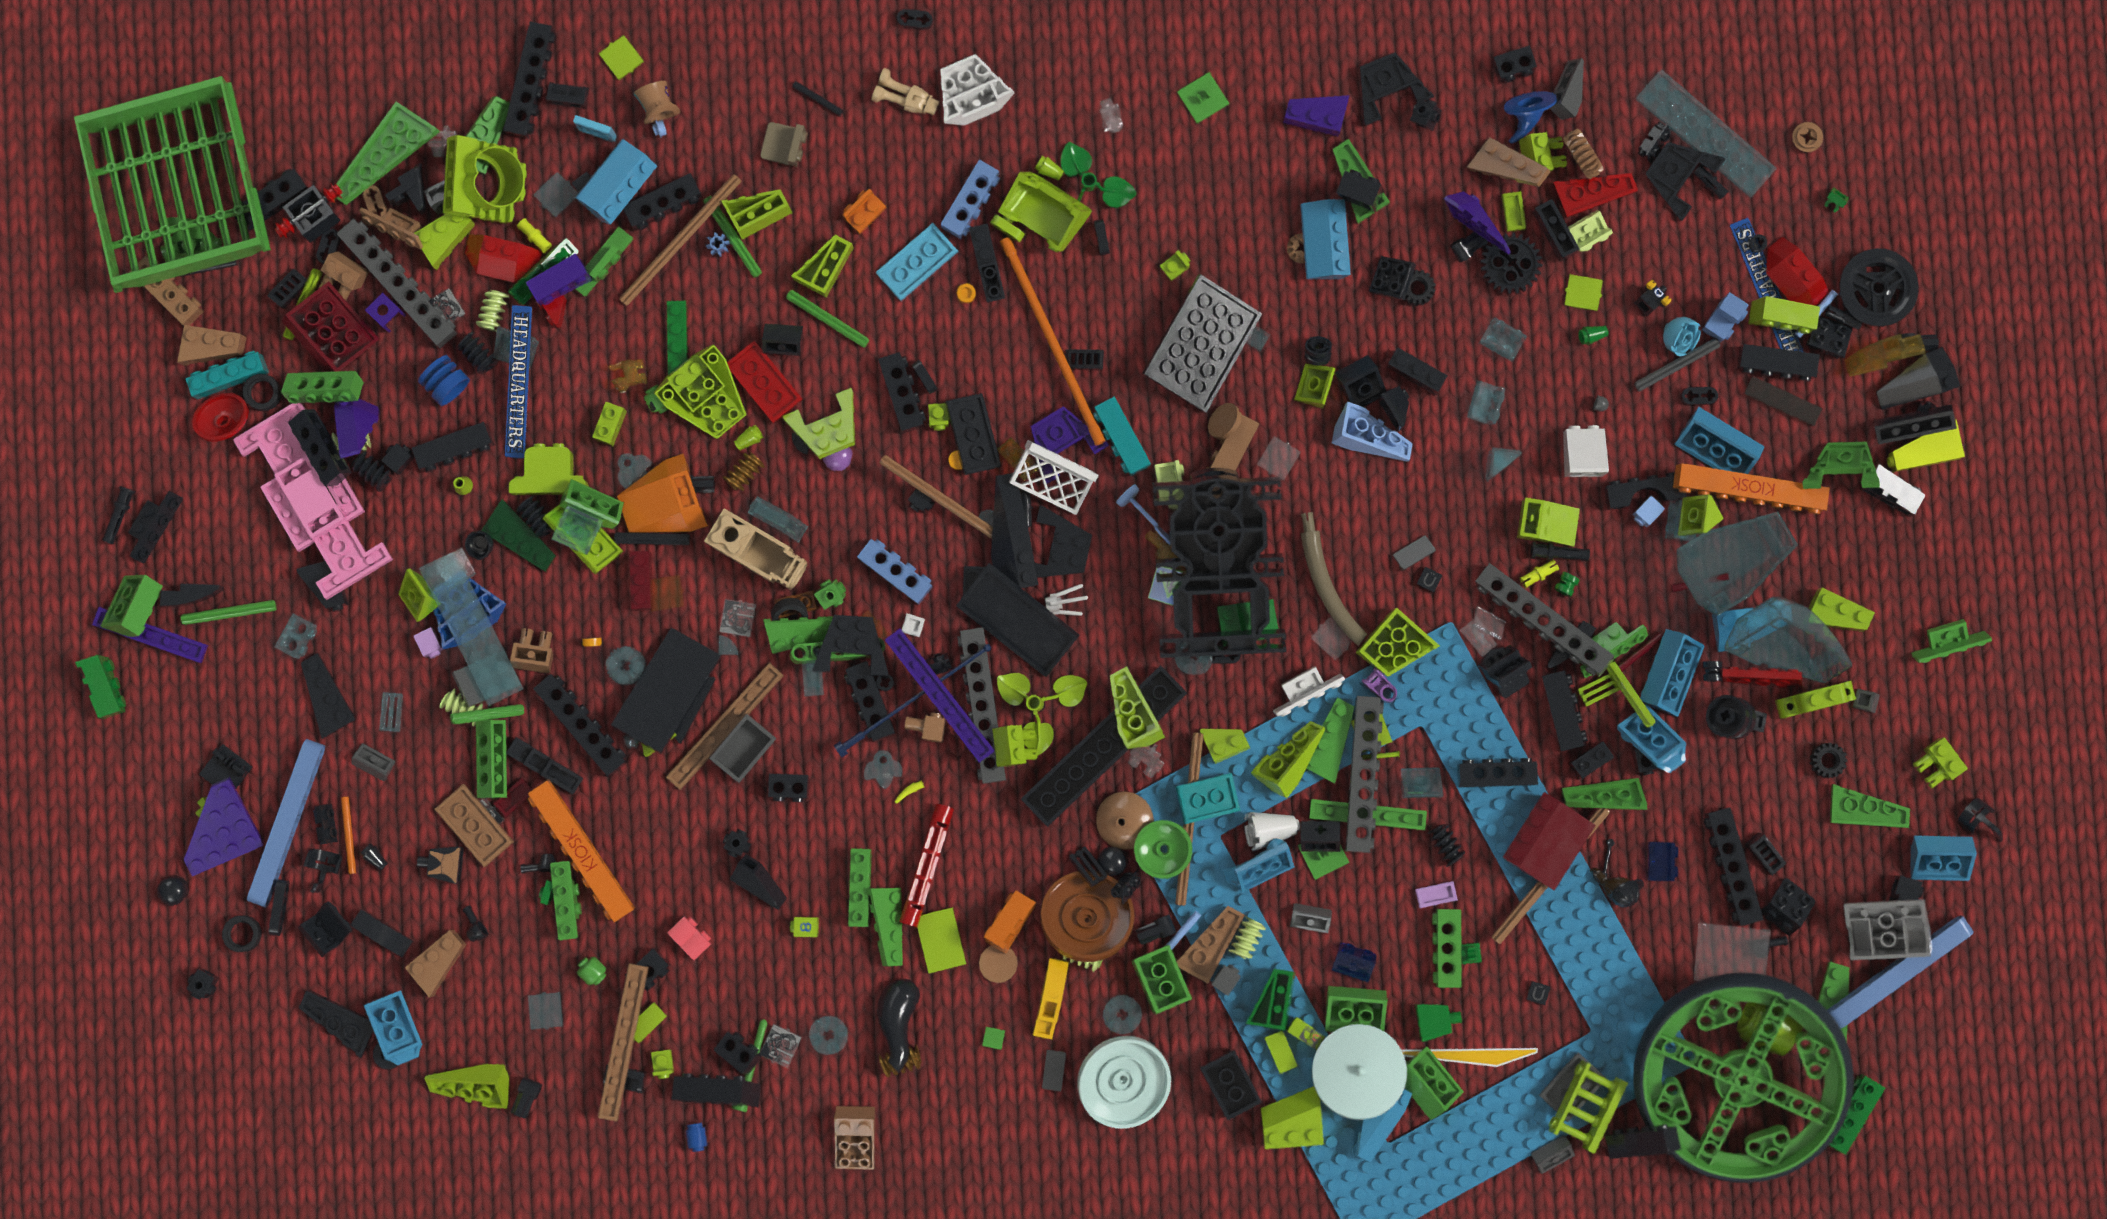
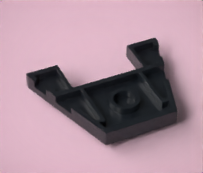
M1396 52L1360 66L1365 127L1382 119L1375 104L1377 100L1409 87L1416 102L1419 99L1426 101L1427 99L1431 100L1434 98L1432 92L1411 72V69Z
M1667 142L1645 175L1679 220L1683 221L1692 206L1677 197L1676 194L1698 163L1716 173L1725 161V158Z
M1040 505L1036 523L1056 528L1048 565L1035 563L1037 578L1084 573L1092 535Z
M834 615L812 672L830 673L831 653L871 656L870 676L887 677L888 670L873 617Z

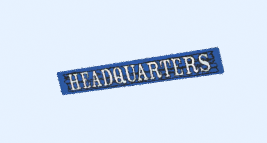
M1749 218L1731 224L1730 227L1759 297L1769 296L1782 299L1778 288L1766 275V259L1763 252L1754 253L1749 248V241L1755 236ZM1755 239L1754 246L1760 248L1758 240ZM1772 327L1780 349L1804 352L1798 337L1794 334L1795 330H1782Z
M512 306L505 457L524 458L532 321V307Z

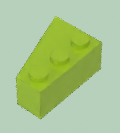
M780 189L758 193L750 197L742 196L739 199L729 201L727 199L721 200L741 239L792 213Z
M444 214L414 234L418 235L423 245L422 251L431 265L437 270L445 258L452 253L456 245L475 226V223L469 216L460 217Z
M834 235L810 260L806 261L797 272L791 275L792 279L827 298L854 248L852 243Z
M1765 296L1752 301L1748 324L1776 327L1782 330H1798V333L1809 334L1811 331L1817 330L1820 307Z
M1820 588L1817 589L1801 624L1862 632L1868 629L1875 612L1829 590Z

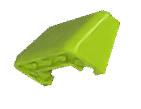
M1019 172L998 212L1003 215V219L1010 223H1013V221L1021 222L1047 239L1048 248L1058 253L1059 251H1064L1089 218L1092 210L1041 176L1032 172Z

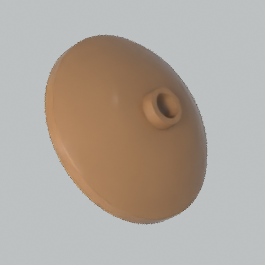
M1126 791L1117 792L1107 797L1101 803L1096 816L1097 828L1104 841L1113 847L1123 850L1133 849L1139 832L1146 825L1154 822L1153 812L1146 800L1135 793ZM1121 818L1125 820L1124 825L1119 823Z

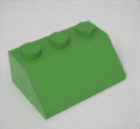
M571 479L562 495L559 506L568 512L581 515L586 520H592L602 527L614 529L620 522L624 502Z
M147 575L124 576L100 626L128 637L140 636L145 629L148 617L153 612L152 608L156 600L160 597V591L163 586Z
M1170 945L1131 960L1153 1014H1158L1192 999Z
M1328 986L1325 1031L1334 1032L1342 1027L1355 1024L1369 1025L1384 1031L1387 1009L1386 991Z
M1427 1046L1406 1062L1407 1078L1404 1088L1412 1093L1411 1097L1430 1120L1445 1112L1464 1092Z

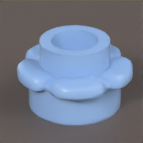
M656 119V124L652 125L655 136L659 135L662 138L663 135H667L663 120L657 121Z

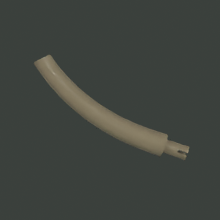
M1313 512L1308 513L1309 521H1307L1306 513L1301 514L1304 533H1301L1302 545L1314 586L1324 606L1337 625L1357 646H1360L1367 633L1347 611L1333 586L1323 555L1320 531L1315 530Z

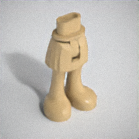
M887 68L883 69L871 98L874 102L881 100L895 102L904 106L905 111L923 114L927 112L932 115L935 114L939 105V101L932 99V95H929L916 85L913 87L906 86L893 80L891 72ZM883 87H887V88L896 90V91H898V92H900V93L906 95L907 97H903V96H899V95L893 94V93H891V92L885 90Z

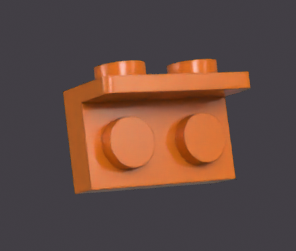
M871 189L863 190L857 196L858 200L853 205L850 203L843 210V218L859 234L887 208L873 194Z

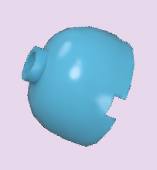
M1677 317L1665 326L1663 341L1666 348L1678 356L1687 355L1684 352L1688 349L1692 351L1699 341L1701 331L1698 330V326L1700 324L1687 317Z

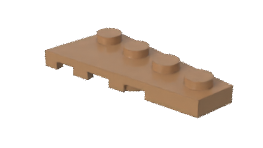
M1490 137L1467 166L1468 170L1472 172L1479 171L1485 175H1496L1506 180L1509 178L1519 183L1540 187L1550 173L1547 167Z
M1227 906L1177 961L1178 967L1209 983L1245 915Z

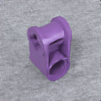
M1376 667L1366 679L1361 680L1384 703L1393 702L1397 696L1396 688ZM1383 690H1392L1393 697L1386 699L1383 696Z

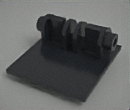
M1819 316L1817 330L1811 332L1806 345L1809 346V349L1812 348L1817 351L1820 349V353L1825 351V355L1829 353V355L1836 357V359L1845 358L1853 328Z
M222 744L219 749L216 748L213 751V757L199 775L211 784L230 777L237 789L253 766Z

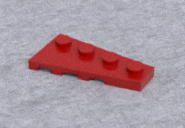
M1632 173L1593 177L1591 179L1555 181L1552 183L1566 218L1638 191Z
M1728 667L1723 669L1722 674L1723 682L1750 684L1751 681H1755V684L1759 686H1767L1770 683H1774L1778 688H1787V686L1793 685L1796 686V690H1802L1803 687L1802 672H1798L1796 669L1778 671L1775 668H1768L1767 671H1763L1753 667L1747 668V670H1739L1738 667Z

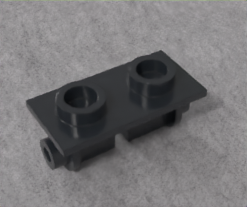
M1661 122L1655 124L1648 134V137L1653 140L1650 141L1645 138L1638 148V154L1641 157L1646 155L1649 163L1659 155L1664 142L1666 143L1670 139L1671 130L1669 124L1664 125Z
M937 653L932 658L925 660L930 668L935 670L936 675L949 671L948 669L952 668L947 653Z
M332 804L315 806L313 811L315 824H322V827L316 828L317 840L320 841V845L338 842Z
M1139 869L1134 873H1124L1118 883L1111 889V895L1115 898H1121L1123 905L1128 898L1132 897L1133 892L1140 887Z

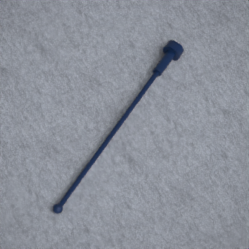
M985 644L983 649L941 677V682L985 651H990L991 646ZM924 690L865 731L858 732L843 744L840 741L833 746L842 758L848 754L847 749L865 738V735L925 694Z

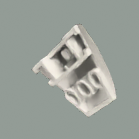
M976 54L941 69L945 124L967 125L999 111L1014 94V91L1005 85L1003 80L997 77Z

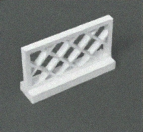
M1027 440L1024 446L1025 450L1009 483L1077 515L1098 474ZM1028 454L1035 457L1037 464L1030 467L1026 466L1025 460ZM1048 463L1051 464L1053 472L1043 475L1041 466ZM1038 467L1041 477L1031 480L1028 471ZM1064 471L1067 472L1070 480L1060 483L1058 474ZM1026 472L1027 482L1020 484L1015 481L1018 474ZM1055 475L1057 485L1048 488L1045 478ZM1081 479L1086 481L1084 489L1077 491L1074 482ZM1042 480L1045 489L1038 492L1035 491L1032 483ZM1071 483L1074 493L1064 496L1062 486ZM1059 488L1061 497L1052 499L1049 491ZM1073 496L1076 497L1077 503L1074 509L1067 506L1065 499Z

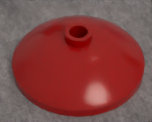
M222 393L205 400L195 411L192 420L193 429L203 440L211 442L226 440L237 434L245 425L249 415L248 406L243 398L233 393Z

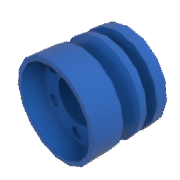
M447 355L431 363L418 379V383L421 386H425L424 389L427 392L434 390L432 397L440 406H444L454 400L470 382L469 377L461 369L454 371L456 364L451 362L450 357Z

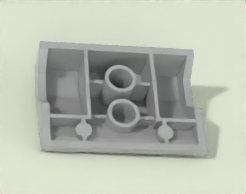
M1924 899L1844 903L1846 927L1849 931L1850 960L1931 956V932Z

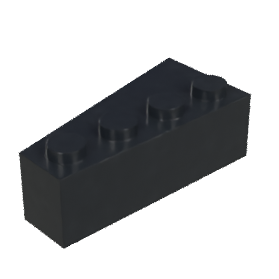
M682 1073V1077L674 1076L672 1100L704 1104L707 1102L718 1105L725 1103L727 1105H746L759 1108L761 1084L745 1081V1077L733 1076V1079H728V1076L716 1075V1078H710L711 1075L699 1074V1078L693 1077L694 1074Z

